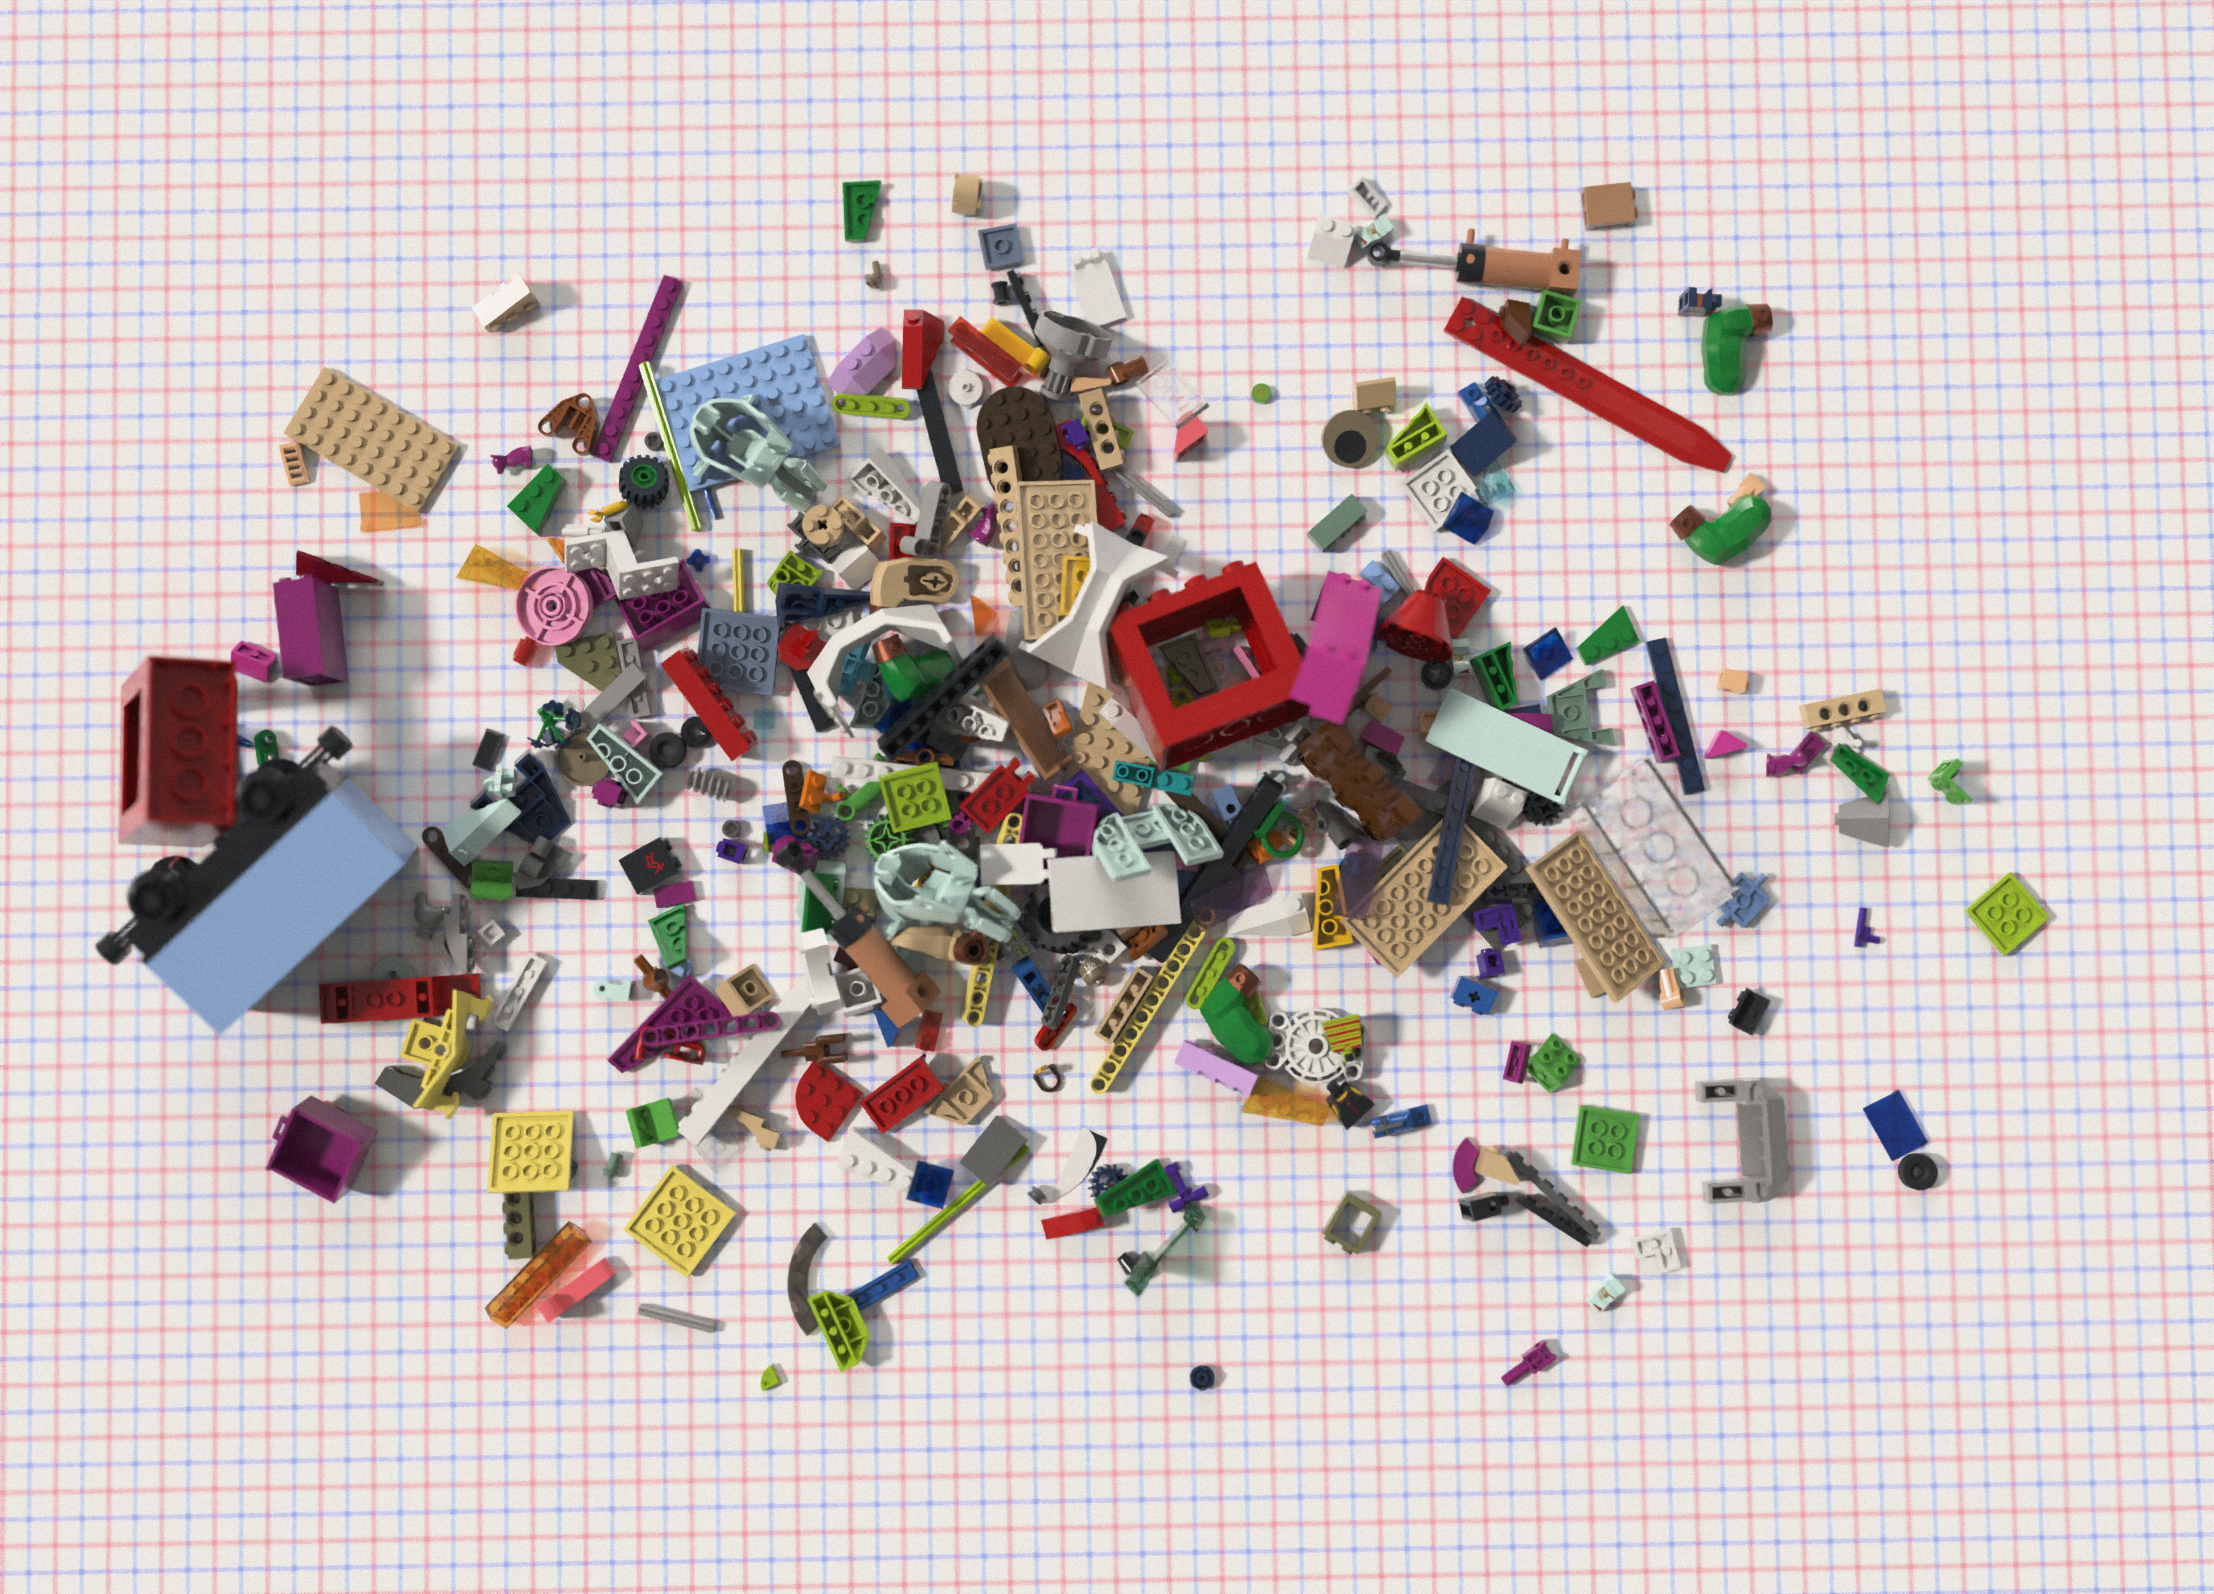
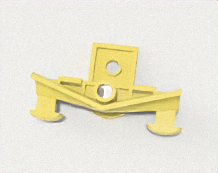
M453 989L452 1010L447 1009L442 1027L418 1019H412L399 1057L430 1066L426 1070L421 1085L425 1090L413 1107L446 1113V1120L451 1119L457 1113L460 1105V1094L455 1091L452 1097L444 1095L443 1090H445L450 1075L462 1068L469 1059L471 1048L465 1034L467 1019L470 1018V1013L479 1016V1023H483L489 1018L493 1008V999L490 995H487L484 1001L476 998V995ZM424 1038H429L431 1041V1045L427 1049H424L421 1045Z

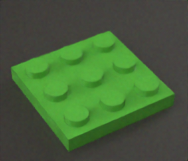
M1579 1105L1570 1164L1631 1174L1640 1115Z

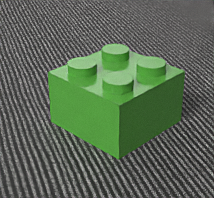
M1544 289L1539 296L1531 322L1532 333L1567 343L1571 338L1582 300Z

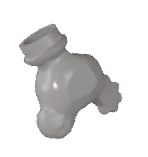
M422 891L414 897V905L416 906L414 918L420 924V927L415 930L417 931L415 936L431 940L432 935H434L432 928L442 921L444 914H450L451 909L445 904L436 907L428 905V895Z

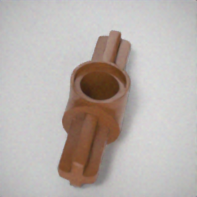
M916 747V750L905 749L896 758V760L914 762V765L938 762L939 765L953 766L955 759L945 753L936 752V749ZM925 751L931 754V759L926 763L919 759L920 754Z
M642 954L634 959V963L644 974L642 976L643 986L647 990H653L654 993L658 992L665 999L672 992L667 985L669 982L667 972L662 968H657V966L652 967Z

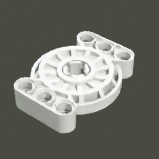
M1308 1008L1300 1010L1288 1019L1283 1012L1275 1011L1269 1017L1268 1029L1272 1035H1279L1281 1037L1280 1044L1273 1046L1271 1055H1277L1278 1063L1276 1065H1269L1268 1059L1264 1063L1272 1070L1278 1069L1283 1065L1293 1077L1309 1084L1330 1082L1342 1073L1348 1080L1356 1081L1362 1075L1367 1029L1360 1023L1362 1028V1047H1359L1360 1053L1355 1057L1356 1060L1344 1063L1342 1052H1332L1320 1023L1331 1020V1015L1339 1018L1338 1015L1321 1008ZM1313 1011H1321L1326 1014L1325 1016L1314 1015ZM1308 1012L1309 1015L1297 1019V1016ZM1276 1015H1281L1284 1018V1022L1280 1026H1276L1273 1023ZM1318 1038L1322 1042L1323 1049L1313 1054L1309 1051L1308 1044L1312 1039ZM1350 1066L1357 1068V1073L1353 1077L1347 1074V1069ZM1293 1067L1300 1072V1077L1294 1074L1290 1068ZM1331 1073L1334 1074L1329 1078L1322 1079L1323 1076H1327ZM1306 1076L1317 1077V1080H1308L1304 1078Z

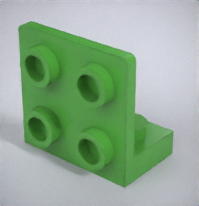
M1958 758L1942 761L1928 776L1931 786L1938 791L1941 790L1946 795V800L1953 805L1968 804L1973 801L1951 780L1960 772L1959 768L1963 764Z
M1552 1033L1539 1050L1529 1057L1526 1071L1550 1094L1565 1083L1581 1062V1059Z

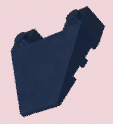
M528 748L514 761V766L526 778L515 787L516 795L514 797H507L521 813L504 831L510 832L534 845L538 836L552 840L571 821L543 761ZM483 789L470 801V807L473 810H479L497 802V800Z

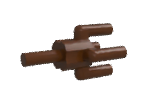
M845 1033L822 1035L817 1037L815 1041L804 1042V1048L782 1050L781 1058L805 1056L806 1062L817 1061L819 1065L843 1063L848 1061L847 1053L830 1055L829 1044L846 1041Z

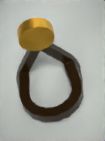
M1045 1064L1035 1070L1036 1073L1033 1075V1079L1042 1091L1051 1093L1059 1088L1061 1077L1054 1064L1048 1066ZM1047 1069H1050L1057 1078L1056 1085L1050 1089L1042 1085L1038 1076Z

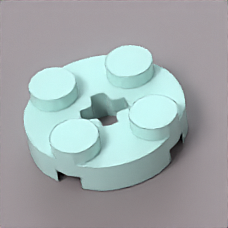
M385 958L375 966L372 979H391L389 974L394 973V971L397 973L398 979L414 978V968L403 958Z

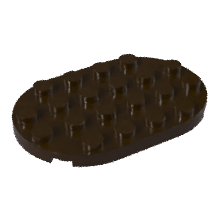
M1019 386L1005 387L989 396L979 411L976 429L987 479L993 490L995 491V486L991 482L993 471L992 466L988 462L989 449L1006 446H1017L1022 482L1061 480L1063 456L1054 416L1046 400L1036 392ZM1003 463L1001 465V471L1002 473H1006L1008 470L1007 463ZM1009 482L1004 485V491L1008 493L1011 490Z

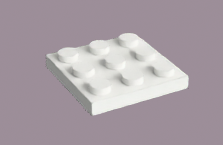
M1449 449L1400 483L1402 489L1434 532L1483 497Z

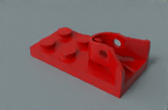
M925 1053L859 1102L882 1134L948 1086L947 1083L940 1082L926 1063Z

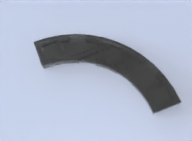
M816 1222L808 1228L795 1247L787 1276V1291L791 1310L806 1336L819 1326L807 1300L809 1298V1268L816 1251L828 1238Z

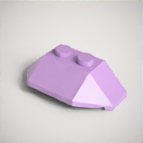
M882 327L865 336L836 366L826 383L837 394L868 395L895 368V340Z

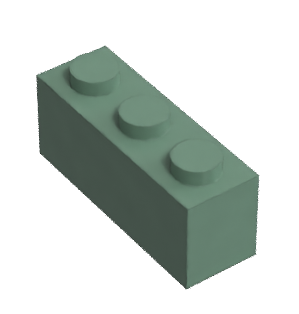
M1351 493L1316 524L1306 536L1321 552L1324 550L1329 552L1337 545L1335 541L1340 536L1345 538L1352 531L1350 527L1354 524L1358 526L1366 519L1364 515L1368 510Z

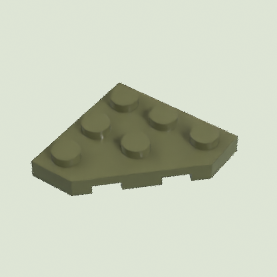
M614 632L579 638L569 644L555 646L558 663L601 692L622 673Z

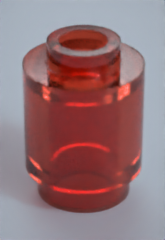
M527 636L525 639L520 638L513 653V661L527 667L532 662L539 647L535 645L537 641Z

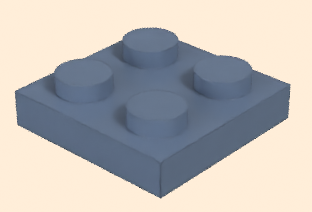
M1016 223L978 230L985 270L1024 263Z

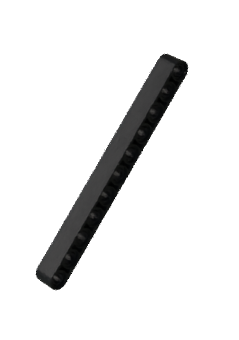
M1268 775L1262 777L1218 841L1219 846L1224 852L1222 858L1204 862L1179 898L1181 923L1165 925L1168 934L1147 951V955L1160 963H1164L1281 794L1284 787L1281 783Z

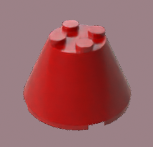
M1417 589L1415 593L1410 594L1378 626L1376 630L1377 639L1379 641L1383 639L1387 642L1386 647L1410 658L1430 662L1431 658L1439 659L1438 662L1449 661L1453 656V644L1448 608L1445 604L1446 599L1441 596L1434 597L1428 595L1426 591Z

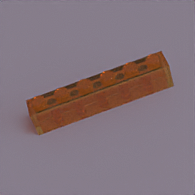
M568 1221L484 1307L490 1320L508 1329L592 1242L586 1231Z

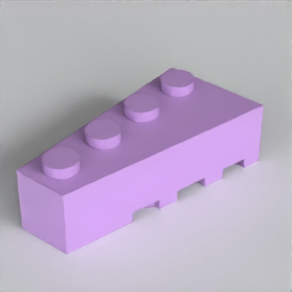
M1191 1039L1188 1042L1183 1040L1174 1060L1175 1064L1196 1074L1203 1075V1077L1213 1082L1220 1083L1230 1090L1238 1091L1245 1097H1249L1258 1077L1253 1072L1254 1068L1243 1064L1241 1067L1235 1064V1059L1226 1055L1223 1059L1217 1056L1218 1052L1211 1048L1201 1049L1199 1048V1043Z

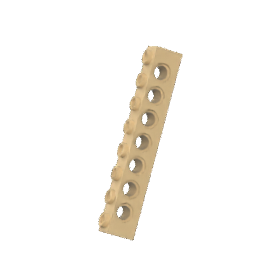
M1006 446L989 449L988 462L992 466L991 482L995 486L996 491L994 502L996 506L998 505L997 523L1001 525L1002 533L999 534L1001 545L1004 546L1002 559L1007 567L1005 579L1010 587L1008 599L1012 607L1022 606V592L1018 589V583L1021 581L1020 572L1015 569V564L1019 561V550L1014 552L1012 549L1013 543L1015 541L1018 542V529L1016 528V531L1012 533L1009 525L1011 522H1015L1017 525L1015 482H1022L1017 446ZM1003 463H1007L1008 470L1006 473H1002L1001 471V465ZM1007 482L1011 485V490L1008 493L1004 491V485ZM1009 502H1012L1014 505L1011 513L1006 509Z

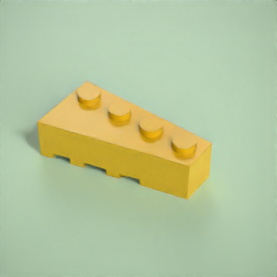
M1337 864L1316 868L1312 950L1353 943L1352 935L1340 922L1347 914L1339 866Z

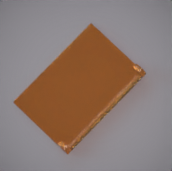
M382 491L359 493L361 533L421 527L420 513Z

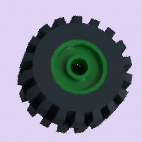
M637 455L636 459L631 457L629 462L625 461L623 463V467L619 471V492L623 500L626 499V502L635 503L637 509L641 506L642 510H647L648 506L651 509L655 508V504L659 506L662 503V499H666L669 490V475L662 461L658 463V458L654 457L651 459L650 455L645 457Z

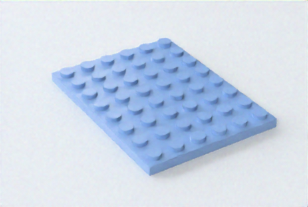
M805 333L656 379L690 492L737 479L709 465L700 478L692 475L696 463L699 460H703L694 450L691 443V423L698 408L712 399H741L744 395L747 396L748 394L755 396L756 398L751 406L758 412L764 413L793 443V447L787 453L789 458H804L841 446ZM739 415L731 419L725 427L726 430L737 434L741 429L753 430L764 438L769 434L750 415L748 418ZM716 440L710 449V459L742 473L745 467L725 453L727 445Z

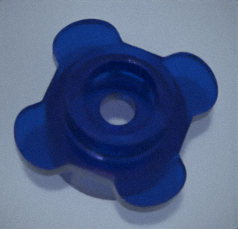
M695 549L686 562L688 565H692L696 572H702L703 567L710 563V557L705 556L701 549Z

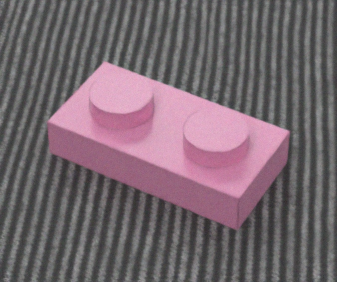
M1239 645L1234 647L1232 653L1249 678L1259 677L1261 671L1256 663L1252 665L1248 659L1250 654L1246 648H1241Z

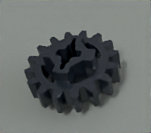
M1557 789L1555 795L1560 796L1561 793ZM1526 791L1528 796L1526 797L1522 814L1530 823L1533 822L1536 826L1541 823L1545 826L1547 821L1552 824L1554 817L1559 819L1558 812L1564 811L1560 807L1561 805L1556 802L1553 803L1552 800L1533 791Z

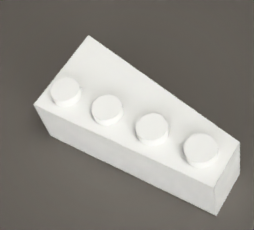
M853 1127L848 1131L835 1166L910 1195L919 1176V1172L894 1157L887 1150L875 1144L871 1139L865 1137Z

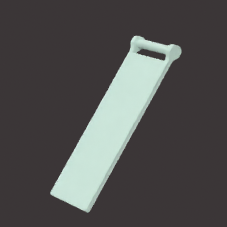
M1453 688L1447 690L1425 739L1427 743L1565 807L1583 762L1590 754V751L1571 744ZM1573 752L1578 754L1561 795L1557 796L1555 795L1557 787Z

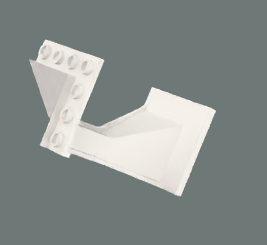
M1091 521L1090 525L1085 524V526L1076 524L1074 532L1084 535L1089 539L1091 568L1069 615L1035 643L1029 644L1021 640L1018 648L1078 678L1121 696L1124 688L1112 683L1110 679L1105 637L1106 629L1129 584L1155 570H1160L1174 579L1177 578L1179 571L1172 568L1173 564L1167 561L1168 556L1134 545Z
M932 604L880 609L833 635L807 671L816 690L814 696L830 719L834 718L843 734L848 733L851 739L855 737L838 705L846 654L893 630L949 651L956 665L963 661Z

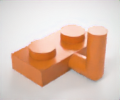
M809 770L806 772L799 807L817 814L820 812L822 801L833 804L844 799L845 793L840 791L832 796L824 793L827 777Z

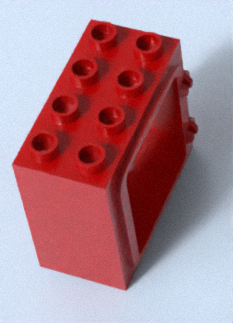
M1242 560L1231 562L1221 569V575L1211 579H1207L1204 574L1194 576L1184 583L1185 589L1172 594L1169 589L1155 591L1147 597L1148 603L1133 608L1131 603L1121 604L1117 606L1106 629L1107 652L1161 773L1306 717L1309 714L1310 704L1290 698L1303 661L1256 561L1244 565ZM1234 616L1238 620L1239 625H1242L1241 629L1262 675L1174 709L1147 647L1202 627L1205 620L1223 618L1226 621L1225 617Z
M148 654L121 685L118 845L204 847L211 841L217 840L218 836L225 831L231 832L232 826L238 823V819H235V816L238 814L235 800L238 762V678H236V661Z

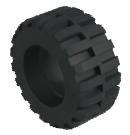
M1049 878L1044 880V885L1038 884L1035 887V893L1031 892L1028 898H1030V901L1025 903L1024 907L1027 909V913L1023 914V917L1027 921L1025 925L1026 931L1031 932L1029 937L1032 941L1037 942V946L1047 951L1067 955L1068 953L1075 954L1079 950H1085L1088 948L1087 943H1093L1096 940L1094 935L1096 933L1099 934L1101 929L1070 931L1063 934L1053 933Z

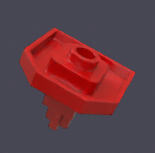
M792 623L777 647L780 660L794 670L800 671L810 669L827 643L819 638L820 634L817 629H810L808 631L801 625Z

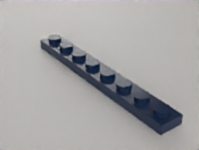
M1664 637L1647 641L1645 644L1656 687L1680 752V756L1674 758L1683 794L1687 795L1703 791L1705 788L1667 639Z
M1457 756L1455 757L1426 901L1447 906L1476 766Z

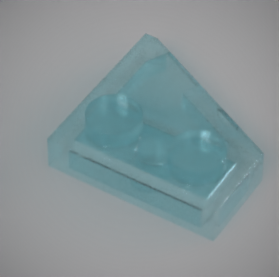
M1496 459L1489 465L1474 491L1483 506L1486 507L1516 492V489Z

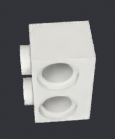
M1101 929L1102 938L1099 941L1087 943L1089 949L1094 947L1098 951L1096 956L1103 963L1107 961L1110 964L1127 947L1110 929ZM1107 944H1113L1116 948L1115 953L1111 956L1104 953V947Z

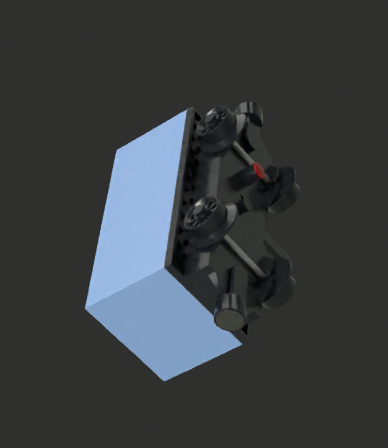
M330 725L316 738L319 745L298 764L283 758L271 759L260 765L258 769L246 774L237 785L235 793L237 808L245 818V821L228 837L222 834L212 844L216 848L199 864L183 855L167 856L154 863L150 870L137 875L128 886L126 895L128 909L133 914V917L117 932L109 930L94 945L98 954L105 961L115 966H118L133 952L132 945L143 955L139 961L220 1036L396 873L418 847L343 772L339 774L328 763L332 758L339 761L353 748L350 739L333 725ZM321 748H323L322 751H320L314 758H312Z

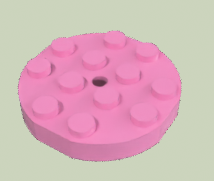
M546 566L533 571L524 579L515 597V615L520 628L527 636L543 645L562 646L575 641L584 633L592 618L593 598L583 578L573 572L566 573L565 568ZM554 603H557L556 610L553 609Z

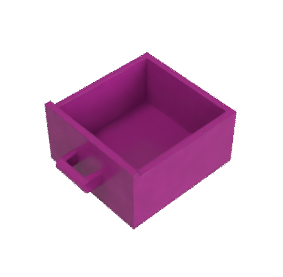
M1054 784L1053 795L1030 792L1025 796L1019 843H1041L1043 849L1057 848V857L1043 858L1044 869H1048L1047 859L1094 856L1092 843L1095 830L1099 826L1102 804L1078 800V788ZM1058 789L1073 791V799L1057 796Z
M310 1095L292 1108L288 1117L284 1115L280 1117L272 1135V1138L277 1140V1143L265 1170H272L335 1204L351 1191L378 1131ZM283 1123H284L285 1125H284L283 1130H282V1132H281V1134H280L279 1132H280V1130H281V1128H282V1125H283Z

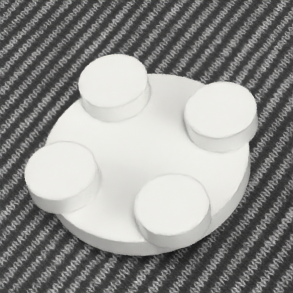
M963 369L951 378L946 392L954 402L962 405L965 409H970L980 399L986 387L975 373Z

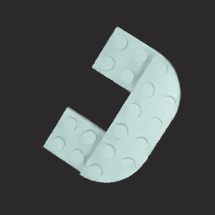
M1155 804L1151 811L1120 817L1118 812L1111 814L1100 821L1098 828L1095 830L1092 843V852L1095 859L1101 860L1113 882L1151 873L1152 868L1140 849L1173 843L1186 866L1222 858L1224 852L1205 822L1197 814L1190 810L1186 813L1182 809H1177L1178 806L1173 804Z

